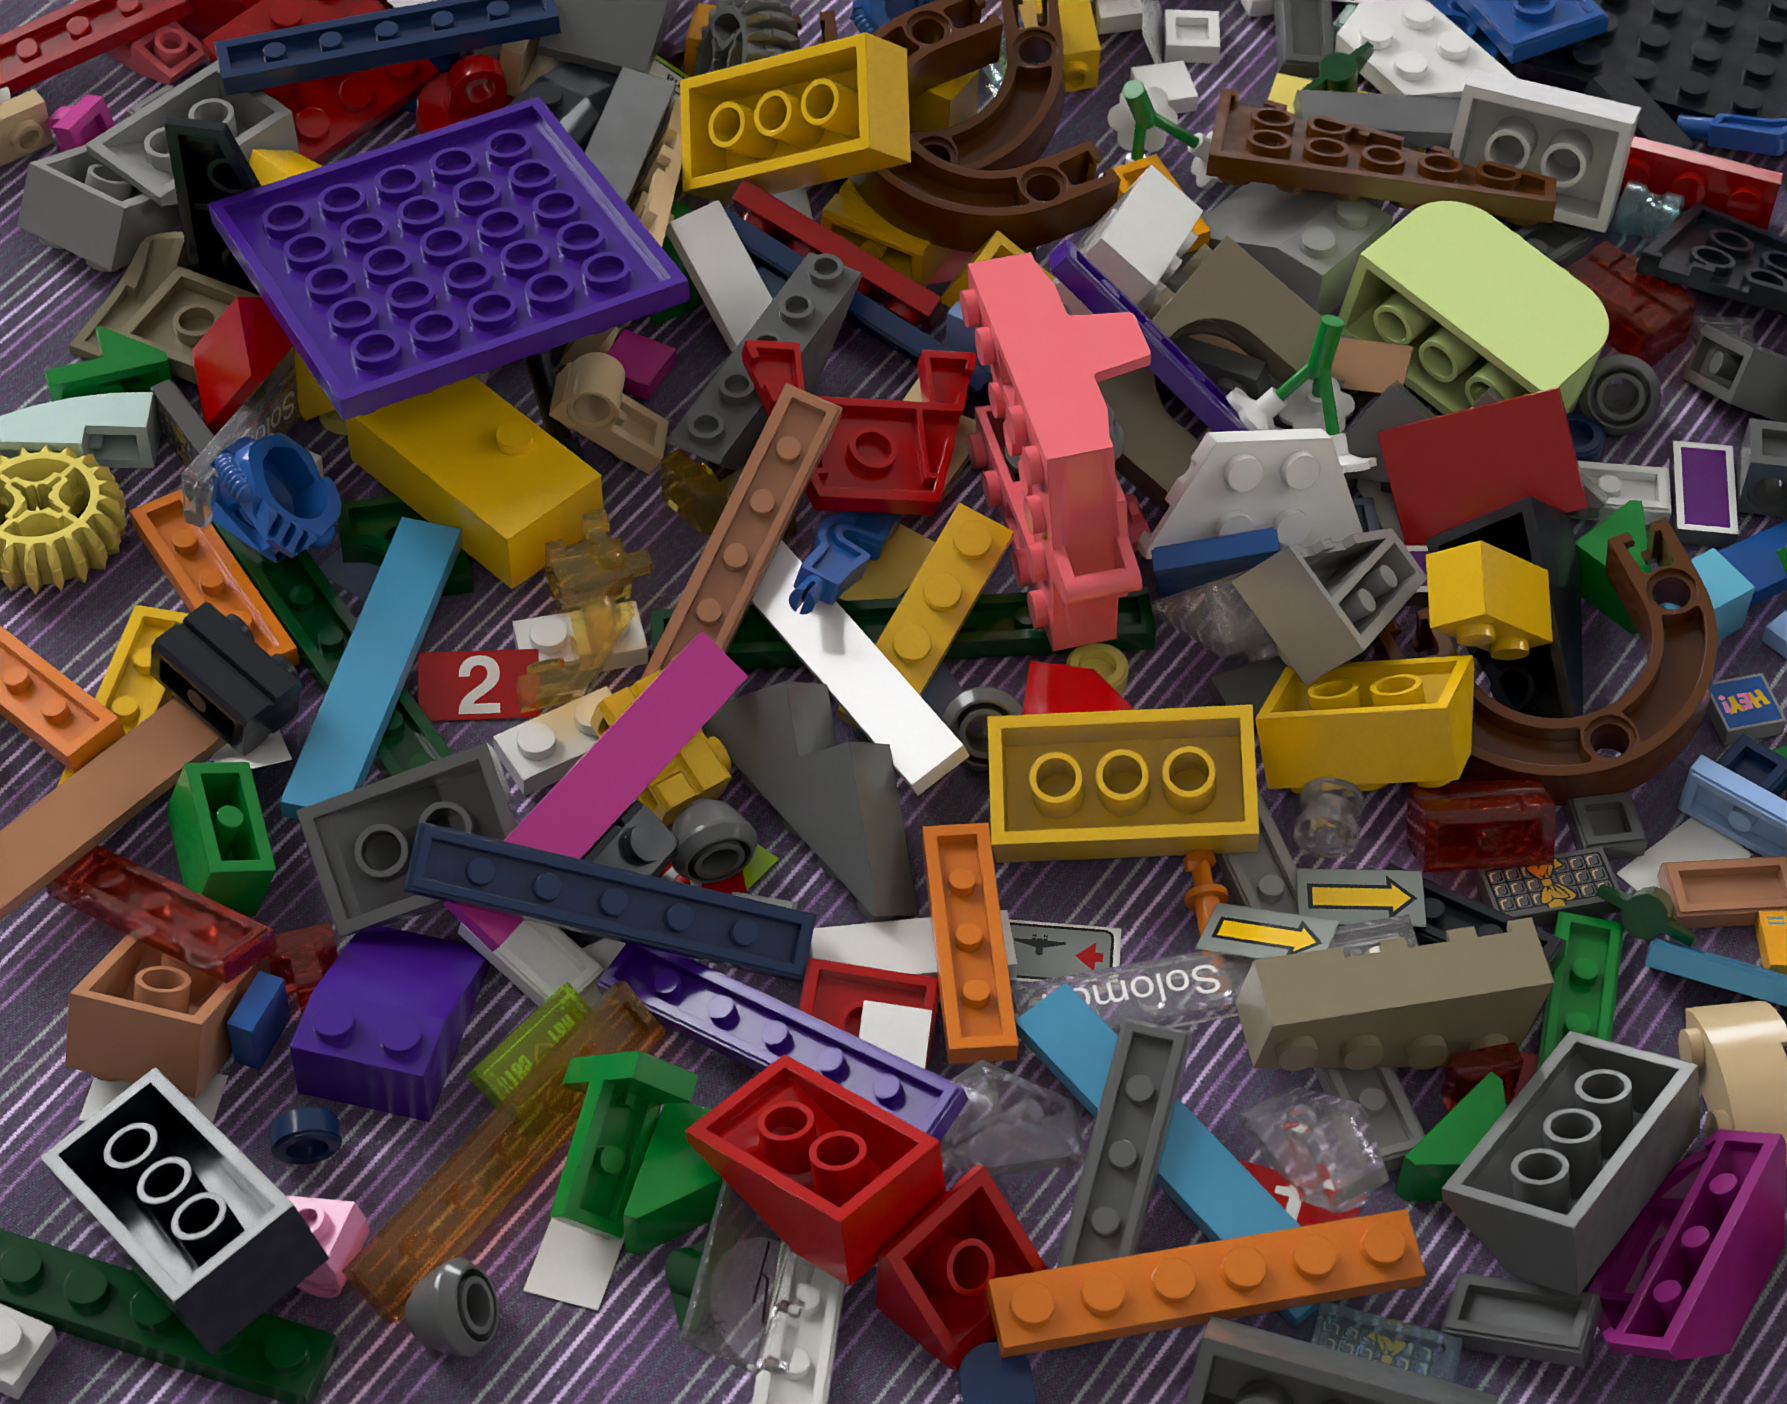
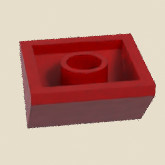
M237 296L192 349L204 423L214 435L293 347V344L261 297Z
M975 1165L883 1249L877 1258L875 1307L950 1370L956 1371L960 1369L963 1358L971 1349L980 1344L988 1343L996 1335L986 1292L988 1280L1048 1270L984 1165Z

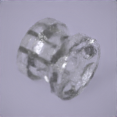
M1334 777L1316 778L1307 782L1302 787L1299 802L1302 813L1296 818L1293 835L1297 845L1304 851L1318 857L1341 858L1351 854L1357 848L1360 828L1357 822L1362 818L1365 804L1362 791L1354 784Z

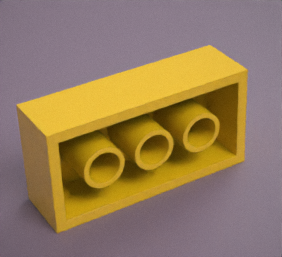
M864 32L680 80L683 192L710 201L711 199L714 201L719 200L721 204L729 205L734 204L732 197L743 179L773 195L911 163L907 49Z
M475 376L439 387L427 394L416 395L377 409L373 413L345 420L351 459L428 522L461 528L463 539L461 549L511 589L520 585L604 525L601 474Z
M1253 705L988 716L991 845L996 863L1186 855L1198 849L1211 850L1215 854L1259 852Z

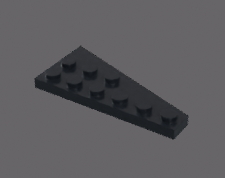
M1696 202L1641 252L1635 269L1636 273L1772 310L1787 318V239Z

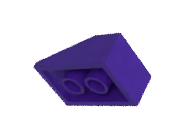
M381 926L355 934L313 990L290 1044L298 1093L430 1122L491 963L472 945L391 927Z

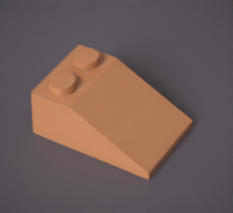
M152 908L69 993L65 1067L89 1072L93 1077L103 1081L113 1082L122 1080L130 1083H135L156 1067L184 1096L196 1098L222 1068L232 1047L227 1022L259 970L267 973L278 950L279 937L199 918L191 919L190 916Z

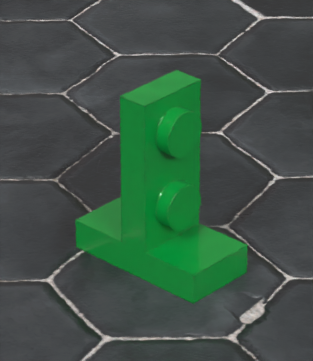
M642 1051L570 1058L562 1084L581 1091L586 1096L549 1217L607 1240H622L624 1236L623 1214L653 1135L662 1104L691 1102L699 1075Z

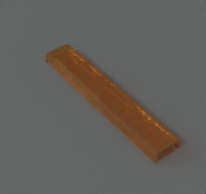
M626 981L613 983L342 1270L343 1274L386 1324L398 1323L405 1316V1305L407 1299L411 1296L414 1285L446 1261L458 1258L575 1132L586 1094L562 1084L570 1058L632 1051L648 1053L666 1034L664 1028Z

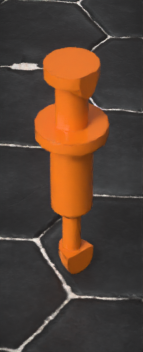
M1207 849L1191 851L1183 858L1184 869L1186 872L1192 873L1194 887L1184 894V903L1187 909L1196 913L1200 937L1217 902L1226 904L1229 899L1227 888L1213 882L1211 868L1216 864V857L1213 851ZM1202 950L1205 955L1212 959L1213 967L1218 971L1214 975L1215 979L1220 983V987L1211 994L1214 998L1223 997L1232 988L1231 979L1227 978L1223 957L1225 954ZM1214 982L1210 985V990L1215 988L1216 984Z

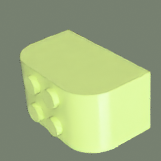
M1455 201L1431 202L1416 208L1360 254L1338 315L1345 322L1342 335L1359 340L1413 346L1404 384L1444 415L1469 409L1491 386L1505 399L1560 386L1566 414L1573 413L1609 333V319L1605 307L1591 289L1487 212L1475 206Z

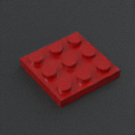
M261 0L203 39L202 51L214 63L218 60L214 45L215 41L386 9L378 0ZM427 58L420 61L399 63L367 71L351 72L319 78L309 82H298L261 90L292 111L299 154L321 164L419 96L424 85L438 76L440 71Z

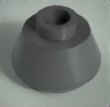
M1626 354L1610 355L1595 363L1579 397V404L1583 415L1601 426L1604 433L1611 435L1631 434L1645 427L1657 413L1661 401V387L1657 375L1643 360ZM1614 380H1622V383L1611 384Z
M975 687L960 693L948 704L941 720L961 741L969 754V757L959 765L973 771H989L988 716L1022 715L1023 707L1011 694L995 687Z
M710 798L695 800L686 805L674 821L672 833L679 841L677 846L678 854L671 863L677 874L693 882L707 884L723 881L736 875L749 864L757 847V832L730 804Z
M454 1258L446 1261L414 1285L411 1296L407 1299L405 1305V1319L408 1329L428 1349L462 1358L478 1356L494 1337L499 1319L497 1295L489 1276L484 1270L465 1258Z

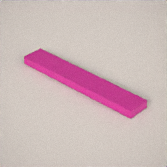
M701 631L503 841L581 859L749 676ZM450 902L443 904L492 952L499 948L524 921V919Z

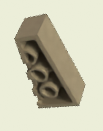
M1532 917L1507 921V933L1478 937L1475 927L1472 926L1447 930V942L1408 947L1406 938L1400 937L1380 940L1379 945L1369 948L1361 955L1346 957L1342 947L1254 960L1235 1002L1253 1069L1282 1068L1287 1071H1299L1306 1068H1348L1360 1071L1372 1067H1412L1417 1070H1428L1435 1067L1493 1069L1500 1066H1510L1554 985V980Z

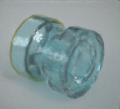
M1629 180L1619 202L1611 233L1628 239L1637 235L1646 238L1648 243L1651 244L1681 216L1685 197L1671 192L1658 195L1650 192L1647 185Z

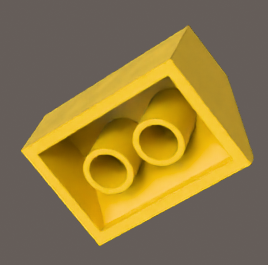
M1473 655L1343 663L1308 685H1305L1294 669L1286 666L1255 718L1268 789L1290 788V791L1294 793L1308 794L1320 791L1326 786L1352 785L1356 790L1371 791L1385 787L1389 783L1415 782L1420 787L1435 788L1444 786L1453 780H1459L1472 748Z

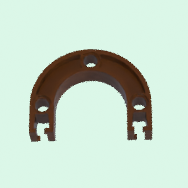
M1001 0L1007 69L999 90L980 112L960 124L936 131H910L919 144L933 155L949 163L964 168L984 171L1018 168L1035 162L1041 156L1058 127L1065 99L1064 52L1058 0H1041L1042 13L1037 14V24L1039 27L1032 26L1025 29L1019 28L1018 5L1023 4V0ZM835 11L819 12L822 37L817 38L818 44L839 39ZM792 15V18L797 20V29H802L801 17L799 15ZM796 30L795 37L799 39L798 31ZM1032 62H1043L1042 64L1038 65L1029 64ZM849 177L833 180V182L841 187Z
M936 0L897 16L872 34L907 49L909 104L919 95L937 85L999 62L1004 23L996 13L988 15L987 21L980 23L981 11L986 5L985 0ZM911 133V163L849 177L864 201L893 226L907 234L930 241L931 244L965 252H976L997 230L1021 250H1026L1056 241L1093 226L1117 201L1121 181L1113 168L1104 171L1103 177L1095 179L1096 167L1101 162L1102 156L1092 140L1018 168L984 171L964 168L940 159L919 144Z
M1666 517L1650 523L1647 550L1641 552V557L1646 565L1656 562L1659 568L1651 573H1644L1628 551L1630 547L1635 545L1629 532L1608 539L1605 573L1638 630L1647 652V665L1635 685L1620 699L1596 712L1578 717L1554 719L1530 716L1512 710L1487 695L1474 681L1472 748L1459 779L1494 796L1515 802L1545 806H1565L1567 799L1614 794L1634 789L1658 775L1687 747L1696 734L1709 704L1718 650V630L1715 612L1708 591ZM1673 603L1681 608L1674 610L1665 609L1659 606V604ZM1429 607L1416 611V637L1410 639L1415 652L1427 650L1429 656L1423 658L1459 656L1449 635L1430 628ZM1390 621L1374 639L1376 661L1406 659L1395 642V636L1401 634L1397 621ZM1608 748L1618 751L1621 755L1608 758L1597 754L1596 751Z

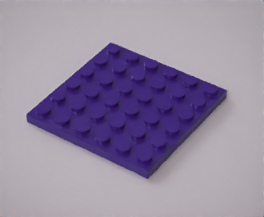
M539 96L208 203L212 224L343 421L359 415L373 413L379 408L416 395L430 393L439 387L477 374L488 373L497 367L528 356L548 352L554 347L592 334L603 333L609 328L646 315L660 313L666 308L690 300L688 279Z

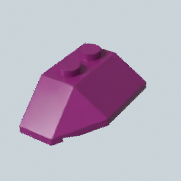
M1718 1129L1703 1142L1706 1147L1705 1149L1679 1161L1602 1263L1587 1291L1599 1293L1603 1310L1597 1326L1611 1352L1675 1361L1729 1354L1784 1247L1787 1144L1782 1134Z

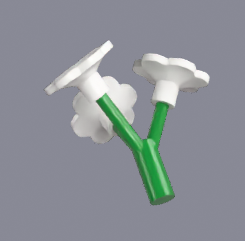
M1140 80L1128 81L1120 94L1119 104L1109 110L1107 117L1110 127L1118 132L1117 140L1119 145L1124 150L1132 151V153L1126 155L1125 164L1147 157L1143 154L1144 150L1148 152L1159 151L1165 145L1166 134H1169L1188 145V152L1195 156L1192 161L1191 172L1196 175L1197 186L1204 190H1209L1216 182L1223 183L1218 177L1206 175L1213 131H1210L1206 136L1202 133L1191 134L1177 125V113L1168 106V96L1162 88L1156 86L1146 89Z
M1323 315L1320 318L1308 362L1278 389L1271 387L1258 400L1251 399L1245 392L1236 387L1226 396V399L1238 413L1242 423L1250 431L1278 430L1273 421L1277 414L1280 420L1287 425H1291L1292 429L1322 428L1333 440L1343 473L1367 470L1377 466L1376 457L1360 458L1348 452L1345 428L1346 420L1354 413V400L1349 394L1340 391L1339 382L1331 377L1332 365L1345 322L1334 315Z

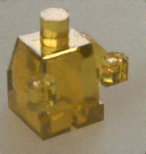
M603 508L583 514L582 528L587 540L582 541L580 544L566 546L562 539L545 543L544 573L558 614L620 604L631 597L632 578L653 573L652 561L647 549L626 554L621 538L611 539L606 534L610 530L607 513Z

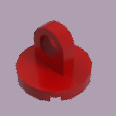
M477 54L467 56L455 63L449 72L441 73L428 81L417 98L416 128L420 135L504 108L516 97L506 95L507 82L499 61L489 55Z

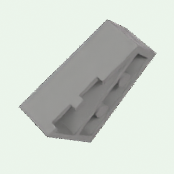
M1392 528L1352 534L1342 541L1332 542L1331 538L1303 548H1301L1300 544L1287 546L1231 582L1276 643L1277 651L1283 662L1291 669H1294L1305 685H1308L1365 651L1427 580V576Z

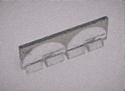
M724 1179L680 1340L754 1375H757L763 1369L773 1374H785L789 1372L800 1329V1323L795 1318H800L804 1313L815 1265L798 1256Z

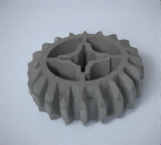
M719 0L717 8H713L709 12L708 25L703 26L701 29V43L699 47L695 48L698 53L697 61L692 67L695 71V76L797 50L800 45V39L795 37L798 25L797 20L792 18L791 6L784 4L783 0Z

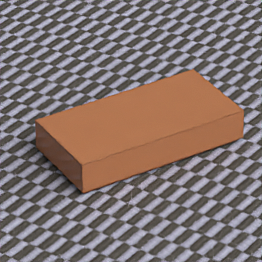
M1787 856L1665 862L1661 864L1657 874L1660 888L1670 895L1673 902V918L1687 929L1754 925L1758 911H1787Z

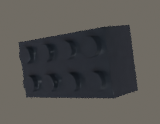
M156 1067L40 1156L77 1210L211 1355L330 1259L296 1206Z

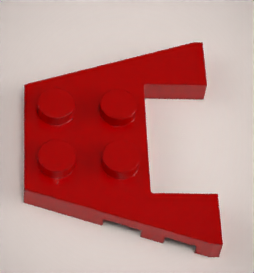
M746 339L741 352L742 363L770 417L786 383L805 391L800 342ZM923 350L917 363L922 402L817 396L842 407L843 411L838 425L805 490L813 509L934 515L943 492L956 441L955 436L958 424L964 410L968 395L966 393L976 364V353Z

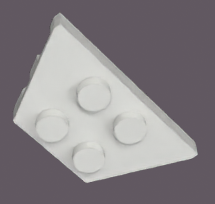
M1362 0L1339 30L1336 37L1334 51L1347 53L1348 55L1367 41L1373 45L1374 53L1362 68L1360 74L1382 94L1461 98L1464 84L1475 68L1516 78L1427 0Z
M1322 428L1207 432L1191 456L1189 469L1185 474L1177 478L1165 497V500L1170 505L1152 534L1146 531L1142 533L1138 539L1137 550L1145 559H1152L1151 550H1154V547L1273 527V529H1277L1281 551L1290 545L1300 544L1301 548L1329 538H1331L1332 542L1342 541L1352 534L1363 533L1333 440Z

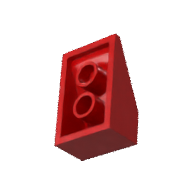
M786 1054L685 1130L687 1142L798 1256L848 1286L877 1264L878 1254L946 1193L939 1140Z

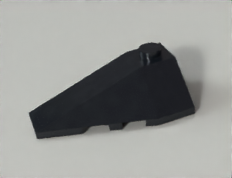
M167 116L164 126L189 269L259 295L212 224L208 203L261 187V184L227 123Z
M1528 496L1426 539L1429 554L1481 540L1548 570L1553 643L1529 648L1528 656L1515 660H1497L1491 657L1490 652L1476 646L1465 647L1469 654L1478 659L1491 682L1490 691L1498 703L1517 712L1541 718L1561 719L1583 716L1581 570L1569 514L1537 498Z

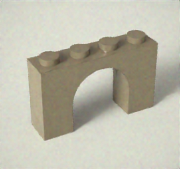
M1228 235L1214 250L1204 244L1182 269V272L1189 278L1181 288L1174 293L1166 287L1144 312L1172 342L1182 337L1197 334L1213 335L1232 342L1247 355L1267 361L1269 373L1282 385L1308 362L1320 318L1322 317ZM1146 366L1098 382L1097 384L1104 400L1114 409L1115 420L1124 430L1125 448L1120 458L1115 461V469L1166 512L1170 505L1165 500V497L1177 478L1181 477L1189 469L1191 456L1200 442L1178 424L1165 410L1156 390L1155 374Z

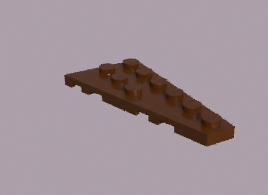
M1221 87L1206 175L1218 177L1224 183L1238 186L1247 185L1251 182L1272 184L1279 190L1288 193H1304L1308 190L1329 192L1345 201H1361L1365 198L1387 200L1394 206L1403 209H1416L1422 205L1437 201H1455L1475 206L1490 215L1505 217L1509 222L1518 225L1528 226L1538 222L1553 223L1557 203L1556 178L1494 161L1481 162L1476 167L1463 164L1458 158L1453 157L1454 150L1434 145L1429 154L1403 148L1405 137L1326 115L1313 116L1308 121L1300 120L1287 111V105L1267 100L1264 103V108L1238 103L1240 92Z

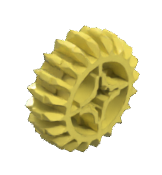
M45 445L41 452L29 453L22 446L17 457L9 459L0 455V524L6 518V521L0 526V581L3 580L11 592L23 584H28L35 594L45 584H54L62 592L65 580L76 578L86 583L89 568L106 570L107 555L119 553L121 536L126 534L125 527L127 526L124 510L126 504L123 491L119 489L109 466H100L93 454H87L78 458L71 446L60 453H55L48 445ZM83 509H85V511L83 512V514H82L79 518H77V515H78Z

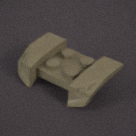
M183 232L149 235L139 245L129 267L113 292L69 344V353L87 360L101 358L95 327L100 326L165 351L171 375L198 385L192 349L237 296H261L191 271L189 269ZM294 346L234 415L261 425L263 424L266 427L267 418L269 417V428H273L271 418L275 408L280 406L282 417L288 410H283V402L287 394L293 391L294 396L289 395L287 397L285 406L293 403L298 397ZM278 409L275 411L273 416L274 424H276L279 419Z

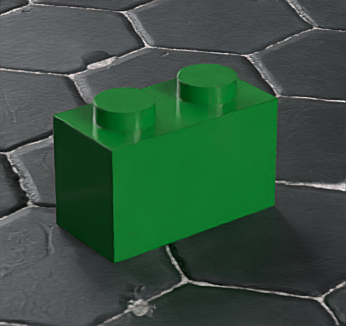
M185 763L166 808V813L191 919L256 916L274 877L276 867L250 763Z

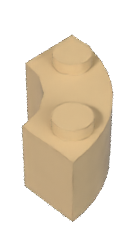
M1765 1000L1685 1008L1686 1029H1681L1679 1033V1054L1682 1061L1698 1065L1699 1088L1708 1109L1705 1118L1707 1138L1718 1129L1782 1134L1787 1144V1057L1783 1046H1787V1026L1782 1017Z

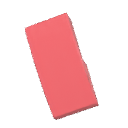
M176 21L106 52L131 70L154 81L170 85L208 59L202 51V43Z

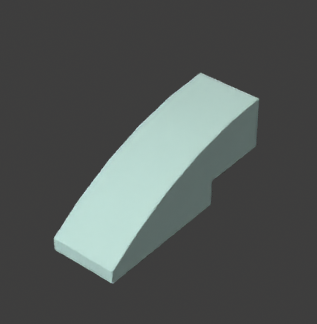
M153 392L107 393L73 397L34 405L0 416V455L9 459L19 456L22 446L29 453L41 452L45 445H48L55 453H60L71 446L78 458L87 454H93L100 466H109V468H155L161 431Z

